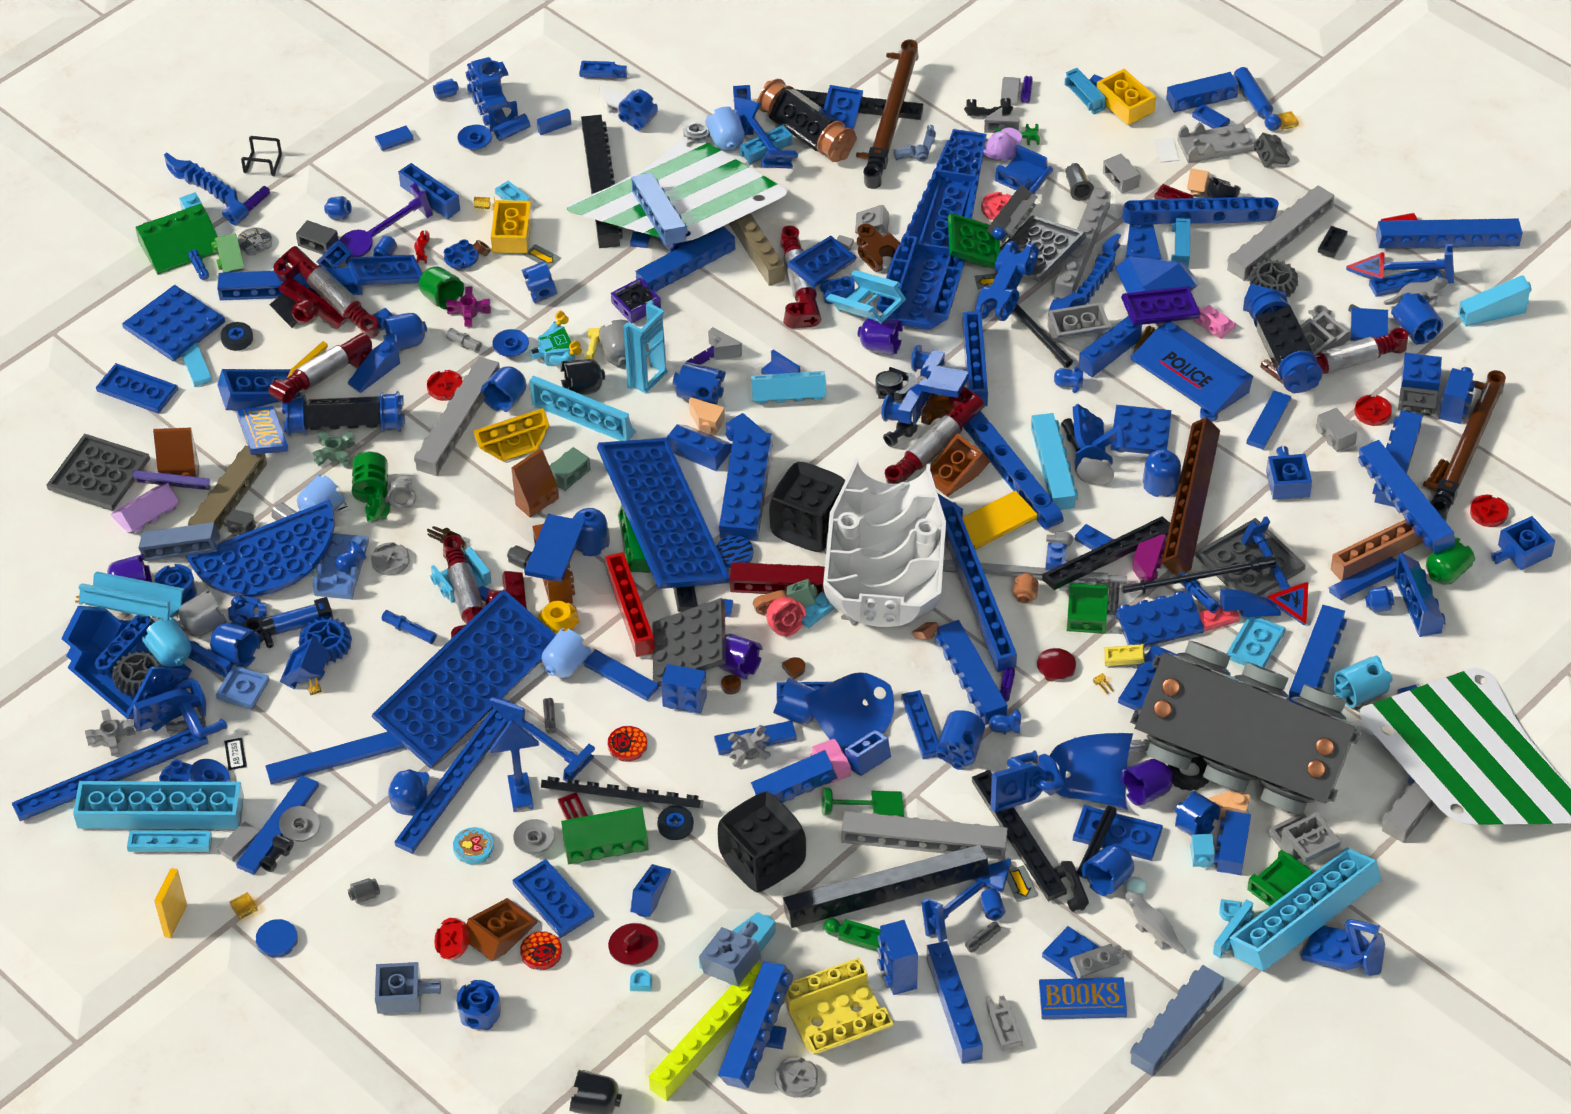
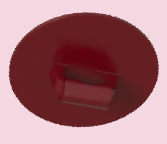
M630 923L619 927L613 932L608 942L611 956L616 961L627 965H635L647 961L658 948V937L655 931L641 923Z

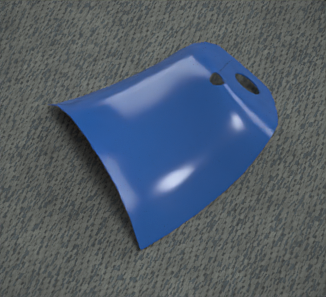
M859 672L846 675L804 696L812 714L829 740L835 739L845 756V749L872 731L876 730L883 734L891 723L894 713L892 687L886 681L868 673ZM882 687L886 691V696L883 699L876 698L874 695L875 688ZM864 699L868 702L867 706L863 705Z
M1133 733L1086 735L1057 745L1049 755L1058 764L1059 772L1064 782V788L1058 791L1057 794L1066 798L1099 802L1128 810L1125 796L1126 785L1122 786L1121 774L1123 770L1127 769ZM1066 771L1071 773V776L1066 778Z

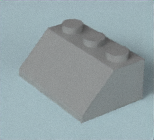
M1101 302L1048 311L1047 327L1052 339L1110 330L1111 328Z

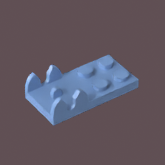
M333 533L332 541L324 555L323 562L317 565L318 577L313 578L315 596L353 599L364 560L358 561L356 567L352 566L347 572L339 571L335 565V560L340 554L348 551L350 541L358 543L366 554L369 544L368 537Z

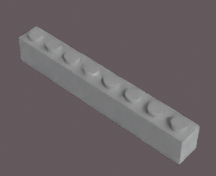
M1319 185L1310 189L1304 197L1299 198L1293 206L1288 207L1279 217L1277 216L1268 226L1266 225L1261 232L1254 235L1239 250L1230 254L1227 259V271L1244 281L1250 276L1253 267L1257 263L1271 259L1332 209L1335 195Z
M1093 189L1077 230L1085 232L1086 238L1065 258L1055 282L1054 299L1057 297L1062 299L1076 292L1110 208V191Z
M479 356L477 361L472 364L470 372L464 376L463 383L456 389L452 400H449L444 413L440 414L437 424L431 428L430 435L424 439L421 449L415 453L414 462L416 463L417 471L434 476L438 475L484 402L485 396L483 392L481 393V387L500 369L499 362Z
M844 811L841 843L944 854L980 845L987 858L1005 860L1008 828L947 822L936 819L927 820L917 817L908 818L897 815L888 816L877 813Z

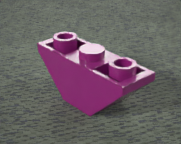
M1161 534L1138 544L1133 559V571L1139 579L1143 577L1144 582L1156 580L1158 577L1157 568L1161 569L1163 557L1161 556L1164 554L1166 546V535Z

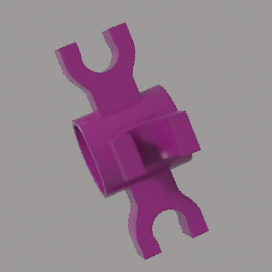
M473 286L465 287V295L460 298V301L447 300L446 302L448 307L447 314L461 312L465 320V327H472V318L478 312L491 313L490 299L476 301L473 294Z

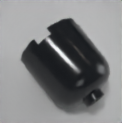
M582 359L561 362L560 372H564L565 379L561 380L562 387L581 395L595 393L600 390L602 380H605V371L600 368L597 361Z
M578 1070L574 1087H578L577 1094L571 1097L569 1111L578 1114H612L615 1106L620 1107L622 1094L618 1093L619 1086L615 1079L586 1070Z

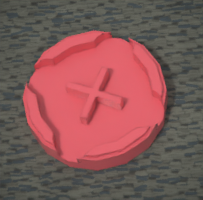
M1002 192L986 195L981 204L983 214L987 218L994 220L1012 196L1007 193L1004 195Z

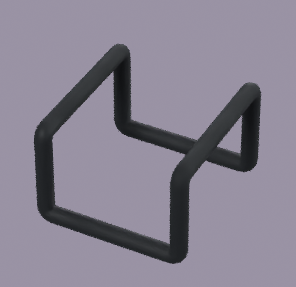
M250 136L251 153L249 157L241 158L243 172L247 173L251 161L269 163L271 176H274L282 156L280 140L278 138ZM253 139L277 142L279 154L274 168L270 159L252 158L254 155Z

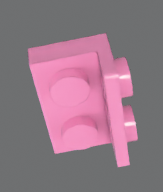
M1211 305L1206 306L1204 309L1198 307L1201 316L1194 319V321L1219 339L1235 329L1236 323Z

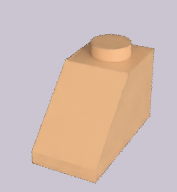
M1190 169L1187 189L1191 190L1190 194L1201 195V192L1205 193V183L1208 176H1210L1209 171Z
M690 397V414L698 429L717 435L725 421L724 407Z
M1227 791L1209 798L1220 806L1219 820L1226 817L1227 810L1248 813L1249 794Z

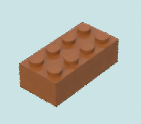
M543 524L532 526L534 546ZM567 569L562 582L543 579L549 603L553 601L573 603L572 595H575L574 584H571L574 582L572 571Z

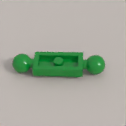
M830 918L824 923V930L827 934L835 935L839 933L838 940L878 952L877 947H880L877 935H880V929L845 919L843 925H840L839 921L834 918Z

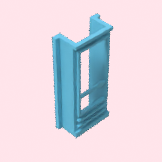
M858 270L850 274L859 286L847 298L829 294L825 298L827 301L832 302L838 311L843 310L876 320L880 324L906 300L898 288L900 286L899 282ZM870 293L875 294L866 304L861 303ZM878 295L896 300L881 315L877 313L873 306L869 305Z
M651 300L646 304L647 324L640 329L629 322L623 326L628 388L634 387L645 394L668 373L666 369L663 315L665 313L664 310L654 306ZM649 343V351L646 352V345ZM647 356L650 358V366L659 370L649 382Z
M102 572L94 573L93 585L81 583L78 587L80 589L79 605L86 603L85 605L146 617L152 616V618L158 617V619L163 618V621L169 620L170 617H174L178 613L182 605L184 588Z

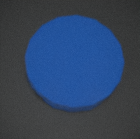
M273 919L265 922L256 933V945L259 951L272 958L289 954L298 942V935L294 925L283 919Z

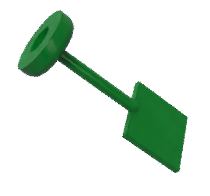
M824 787L821 800L822 815H831L833 804L872 805L873 813L904 817L902 791H871L872 800L833 799L831 788Z

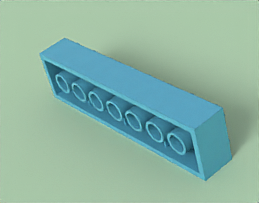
M79 781L73 815L77 828L237 829L240 826L244 794L241 782Z
M1350 848L1344 849L1229 937L1235 958L1264 972L1379 883L1382 879L1377 860Z

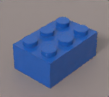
M905 920L881 925L880 935H877L880 947H877L880 957L877 959L880 971L885 973L884 982L886 987L891 989L893 995L917 989L918 952Z

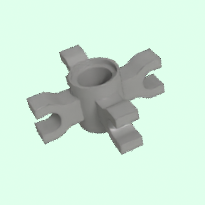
M109 709L102 710L103 722L100 724V729L85 730L88 746L103 741L106 745H109L111 756L119 755L117 743L121 740V736L136 734L133 721L130 719L122 724H117L115 720L111 719Z
M759 725L754 733H745L741 736L732 733L727 737L729 741L734 742L731 746L734 751L728 754L730 758L736 759L732 763L734 767L739 768L745 759L752 760L759 756L761 759L766 760L771 755L770 752L764 750L767 745L762 743L770 739L768 734L763 733L766 730L765 726Z

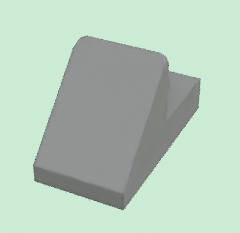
M1004 77L1002 79L1001 99L1005 98L1006 101V98H1010L1012 106H1017L1021 78Z
M999 108L985 117L984 133H994L997 128L1002 130L1014 128L1019 131V117L1002 116V108Z
M714 327L708 331L709 344L714 346L715 360L737 358L742 355V344L740 341Z

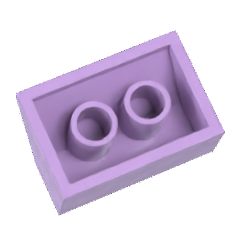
M166 483L152 488L110 515L126 532L134 531V533H137L145 528L143 525L148 521L151 524L160 519L159 515L163 512L167 514L176 509L175 505L179 501L169 484Z

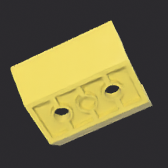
M860 958L793 981L785 996L790 1018L806 1050L814 1055L889 1028L894 1024L886 1008H880L868 985V973ZM854 1006H859L862 1008V1010L859 1012H854L851 1010V1008ZM816 1020L823 1022L821 1026H814L812 1023Z

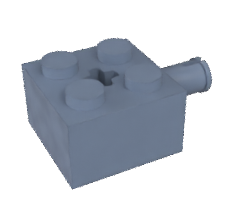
M747 921L739 933L721 927L699 955L703 973L739 986L761 958L757 940L751 938L757 932L758 926L754 922Z
M418 962L376 964L375 1004L377 1014L420 1012V996L422 994H441L440 980L421 981Z

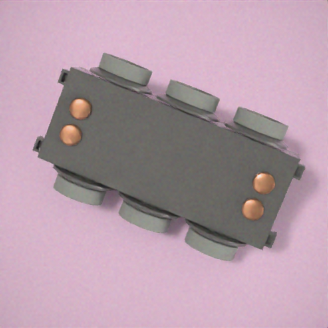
M1189 640L1184 653L1174 655L1166 652L1162 656L1155 655L1151 666L1156 667L1157 670L1141 712L1134 711L1130 723L1135 724L1134 729L1149 734L1146 736L1150 740L1146 753L1148 756L1171 766L1188 770L1192 758L1203 755L1205 756L1203 758L1204 761L1208 764L1203 777L1239 792H1245L1249 780H1257V777L1261 778V783L1265 786L1260 798L1261 800L1298 815H1303L1307 803L1315 802V800L1325 804L1335 801L1338 793L1335 786L1351 744H1357L1361 733L1357 732L1358 725L1345 721L1346 717L1341 713L1347 700L1306 684L1302 688L1300 697L1288 698L1287 693L1284 691L1289 679L1288 677L1246 662L1241 675L1231 676V673L1226 669L1231 655Z

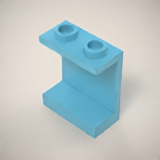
M472 547L465 549V558L471 565L478 589L481 586L485 587L491 584L490 570ZM432 565V575H430L433 584L440 587V592L444 598L447 597L451 603L456 601L447 569L440 572L435 565Z

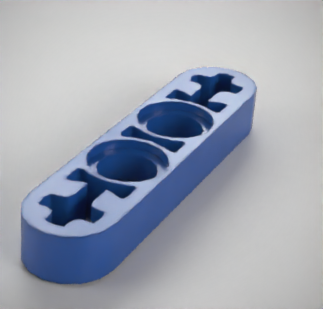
M135 616L97 657L95 667L99 674H110L113 671V667L116 666V661L121 660V656L126 657L128 652L130 653L142 640V637L147 634V628L152 625L150 616ZM135 634L132 640H125L127 635ZM122 648L119 654L112 653L114 649Z

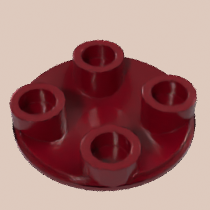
M1051 648L1039 655L1037 668L1047 681L1052 682L1073 676L1076 660L1067 650Z

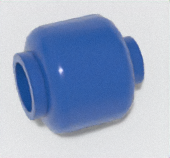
M344 196L331 197L327 200L324 211L332 220L345 219L352 211L351 202Z
M1386 586L1371 588L1368 592L1369 596H1365L1367 608L1371 607L1374 613L1390 611L1392 605H1395L1393 592Z

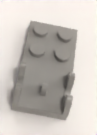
M1199 122L1192 133H1189L1188 127L1184 125L1180 128L1177 138L1188 163L1254 151L1255 147L1244 123L1205 130L1204 125Z

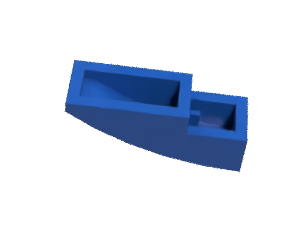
M1220 589V605L1224 611L1239 610L1242 617L1281 616L1280 609L1264 597L1241 590Z

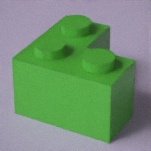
M236 233L214 238V242L211 245L213 253H217L219 259L216 260L219 270L230 272L245 268Z

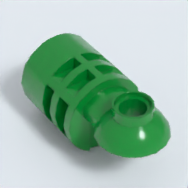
M377 452L360 453L353 459L352 495L355 499L367 503L365 513L368 522L386 519L390 511V504L386 503L384 499L388 493V460Z

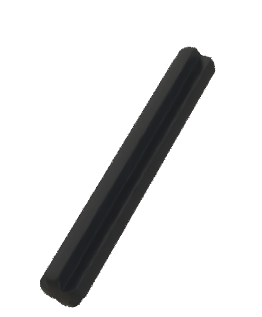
M1110 805L1106 807L1077 870L1079 877L1083 878V864L1100 851L1116 816L1117 809Z

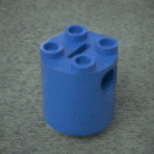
M1419 293L1404 294L1401 301L1391 311L1394 319L1401 328L1408 331L1409 338L1415 344L1430 342L1443 328L1442 318L1425 297Z
M685 362L680 372L676 371L673 377L676 395L681 399L689 400L691 397L717 405L718 399L723 396L724 387H721V384L725 379L726 372Z
M955 710L950 712L940 736L936 756L951 764L957 770L973 764L985 731L984 721L978 715L969 711Z

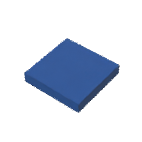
M1351 308L1350 341H1358L1372 336L1379 338L1380 336L1388 335V310Z

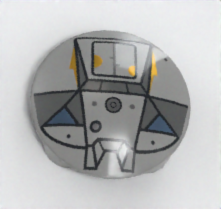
M254 227L246 229L237 237L240 249L246 252L248 256H253L257 252L269 249L272 246V236L269 231L263 228Z

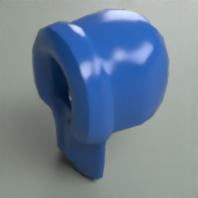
M411 769L398 772L388 788L392 809L403 815L415 814L427 798L426 786L429 774L427 772H416Z

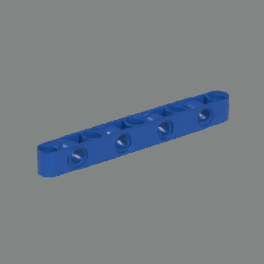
M1272 197L1130 200L1124 204L1122 220L1127 224L1176 223V218L1190 219V223L1272 221L1276 218L1279 202Z
M981 411L975 415L963 428L990 460V463L1013 491L1016 490L1037 513L1036 520L1045 530L1062 523L1064 519L1060 509Z

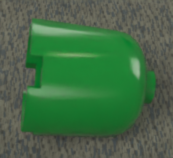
M434 266L422 273L419 280V289L428 300L444 310L448 308L446 306L447 300L457 301L459 296H463L464 283L459 277L444 268Z
M1455 537V546L1437 554L1432 552L1426 559V569L1430 578L1443 585L1454 583L1472 567L1475 561L1472 549L1468 545L1465 547L1459 542L1461 539Z

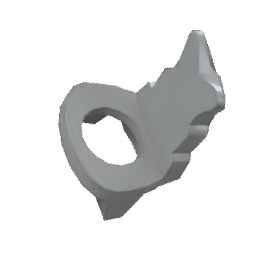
M400 476L393 479V482L389 484L388 504L395 508L412 506L416 501L415 491L412 487V478ZM399 490L406 491L409 495L408 502L404 504L397 503L394 498L395 493Z

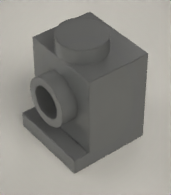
M232 509L229 516L227 515L224 520V526L228 527V531L235 535H242L254 530L256 527L253 514Z

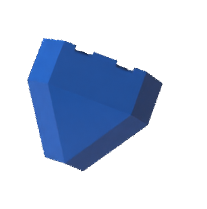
M1129 256L1115 267L1126 293L1189 286L1192 291L1200 284L1184 262Z

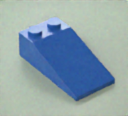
M222 369L217 386L225 410L255 408L280 402L269 394V388L275 380L287 378L291 369ZM301 393L295 394L294 398L300 397Z

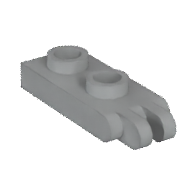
M1111 943L1070 958L1077 978L1119 964V959L1124 958L1125 955L1124 953L1116 955L1115 952L1121 950V946L1113 947Z

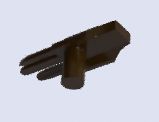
M433 526L432 529L436 531L427 529V532H429L427 535L440 541V543H443L445 537L456 535L462 540V548L466 545V541L462 539L461 535L450 531L449 528L441 529Z

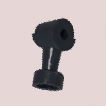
M913 421L911 424L897 422L896 430L884 434L883 439L889 447H893L898 443V438L901 436L912 437L917 431L918 425L914 426Z
M279 834L273 837L274 848L269 856H264L259 862L260 866L268 872H273L277 866L276 860L281 855L288 856L294 844L293 840Z

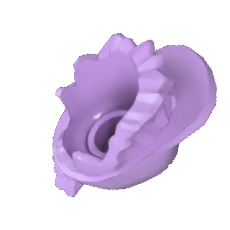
M1005 128L1002 131L993 133L987 141L986 150H983L984 156L995 160L1003 159V162L1007 159L1012 160L1016 155V146L1022 141V134L1014 128Z

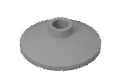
M295 806L287 809L281 815L279 828L286 838L296 842H303L312 839L318 833L320 819L311 808Z
M531 819L524 821L515 829L513 840L520 851L528 854H538L544 852L552 845L554 831L547 822Z

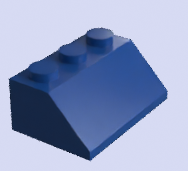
M676 424L667 436L675 455L714 471L718 470L731 453L732 443L689 425Z

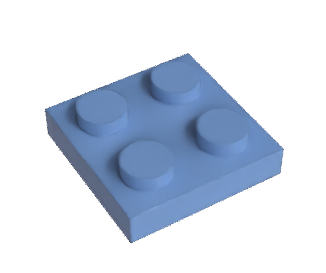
M233 665L217 691L216 698L252 710L269 683V676Z

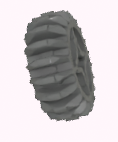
M1269 259L1268 262L1263 260L1262 263H1257L1249 277V284L1285 292L1286 297H1290L1298 286V275L1295 268H1291V264H1285V261L1279 262L1278 259L1276 261Z
M136 650L134 654L128 652L127 657L121 656V660L116 661V666L113 667L112 678L115 687L119 689L120 693H125L127 697L132 694L135 698L150 667L165 666L161 665L151 652L147 653L143 650L139 653Z

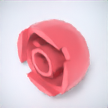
M790 597L775 599L769 605L766 613L767 623L777 635H785L786 637L795 634L803 625L802 618L806 617L804 606L799 601Z

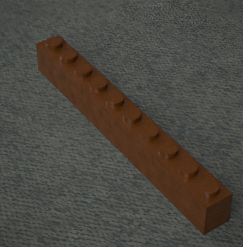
M1207 417L1192 423L1162 559V563L1176 576L1192 569L1220 435V429Z

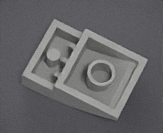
M1325 311L1313 320L1309 318L1301 325L1302 331L1315 356L1318 352L1344 345L1350 340L1349 330Z

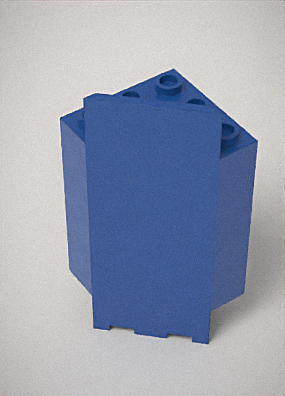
M77 606L61 638L70 646L66 655L71 660L68 669L127 719H134V703L175 690V686L179 682L189 679L192 670L185 664L175 667L151 666L135 698L132 694L127 697L125 693H120L119 689L115 687L112 678L113 671L107 675L99 674L95 667V660L131 621L119 620L105 608ZM135 634L127 635L125 640H132ZM141 640L130 653L134 654L136 650L139 653L143 650L147 653L150 651L143 643V640ZM116 648L112 653L119 654L122 648ZM167 723L152 726L151 729L157 732Z

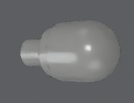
M1058 531L1055 532V535L1047 534L1046 542H1059L1067 544L1068 547L1073 542V536L1069 532Z

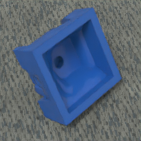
M312 637L293 650L280 682L295 689L297 683L309 682V679L312 680L315 677L320 681L325 674L323 669L329 656L323 645Z

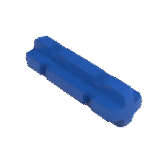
M196 249L189 251V258L201 280L208 279L209 273Z

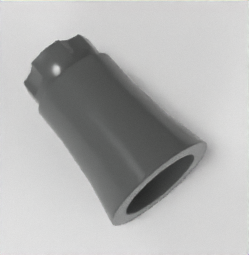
M1072 163L1065 170L1071 197L1077 201L1086 200L1091 196L1094 186L1088 179L1084 169L1078 163Z

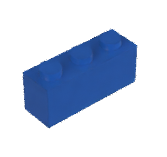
M1227 810L1226 817L1221 818L1219 830H1223V835L1218 834L1217 846L1220 847V851L1216 850L1214 863H1218L1217 872L1242 875L1251 814Z

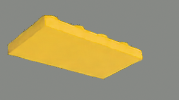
M1015 490L962 517L976 550L1037 519V513Z

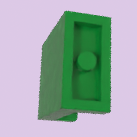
M1070 583L1067 631L1106 634L1109 586Z
M1280 850L1277 859L1259 876L1254 873L1249 878L1247 890L1270 907L1312 875L1313 872L1309 867L1298 862L1291 854Z

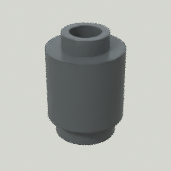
M515 545L507 553L508 562L525 570L532 552Z
M367 878L350 884V889H348L350 900H354L356 904L375 898L376 895L380 894L379 885L375 878Z

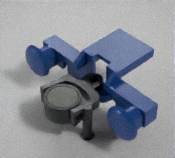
M917 345L911 356V368L915 372L921 369L920 376L927 377V379H921L920 382L915 381L914 374L889 367L888 371H883L876 375V393L878 394V399H884L881 409L883 421L887 422L891 419L911 424L913 413V425L915 426L929 396L933 393L958 398L969 379V372L940 367L939 365H945L944 351L932 350L931 353L922 352L921 345ZM903 381H907V384L903 388ZM894 399H899L903 401L902 403L894 402Z

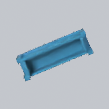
M1078 68L1066 72L1067 77L1065 78L1064 85L1077 95L1088 107V110H1091L1092 114L1105 110L1106 97Z
M783 125L766 133L774 146L779 150L788 145H793V135ZM756 137L740 145V156L744 157L749 165H752L753 162L763 158L768 149L762 140Z
M1176 218V223L1172 224V232H1175V254H1172L1171 261L1184 262L1189 268L1190 219Z

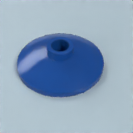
M469 125L459 131L457 139L464 148L481 149L491 142L492 133L483 125Z
M507 329L496 334L492 345L495 352L499 355L513 357L522 354L528 348L529 340L524 332L516 329Z
M200 759L194 762L190 768L192 782H229L230 779L226 767L216 760Z

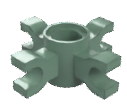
M325 430L318 432V436L321 438L319 443L325 446V448L313 452V455L316 457L314 462L320 466L327 459L331 461L339 460L344 468L349 466L350 461L347 459L349 454L343 450L355 445V442L352 440L354 435L349 431L342 438L336 436L329 437Z

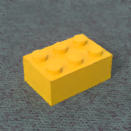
M1122 69L1097 82V88L1106 97L1105 105L1127 125L1155 112L1156 96L1126 69Z
M496 200L491 231L492 253H528L532 222L531 201Z

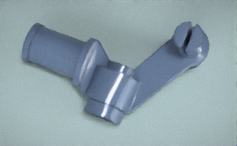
M931 124L930 127L929 125L927 126L923 145L913 146L909 144L908 147L894 149L895 159L898 160L911 156V158L914 157L920 162L926 161L931 146L935 142L936 132L934 126Z

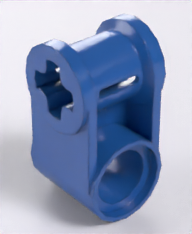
M844 276L822 282L820 290L824 293V302L833 304L825 299L829 294L847 298L855 291L854 279Z

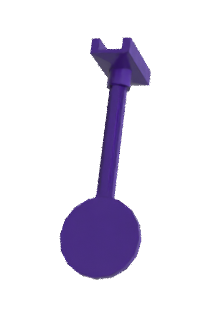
M416 183L412 184L410 188L414 199L407 206L369 231L357 229L345 233L340 238V241L352 252L348 257H362L366 255L373 246L372 237L412 211L419 209L426 218L431 217L433 213L425 192H420Z

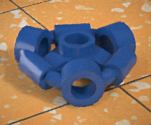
M240 595L235 596L231 600V607L228 608L229 620L243 627L248 618L259 617L262 619L264 616H267L266 603H261L260 599L250 596L247 598H243ZM256 606L258 607L259 614L257 615L254 614V608Z

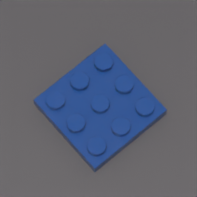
M1116 404L1113 428L1117 425L1124 427L1125 452L1150 454L1156 450H1167L1172 410ZM1117 440L1111 443L1110 450L1116 451Z

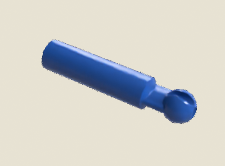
M1238 68L1233 76L1260 118H1265V127L1270 131L1279 129L1281 126L1280 117L1272 114V104L1248 68Z

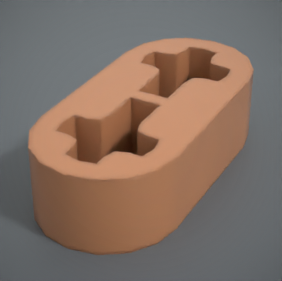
M780 590L756 597L753 600L755 611L758 614L767 613L769 605L779 597H787V592Z

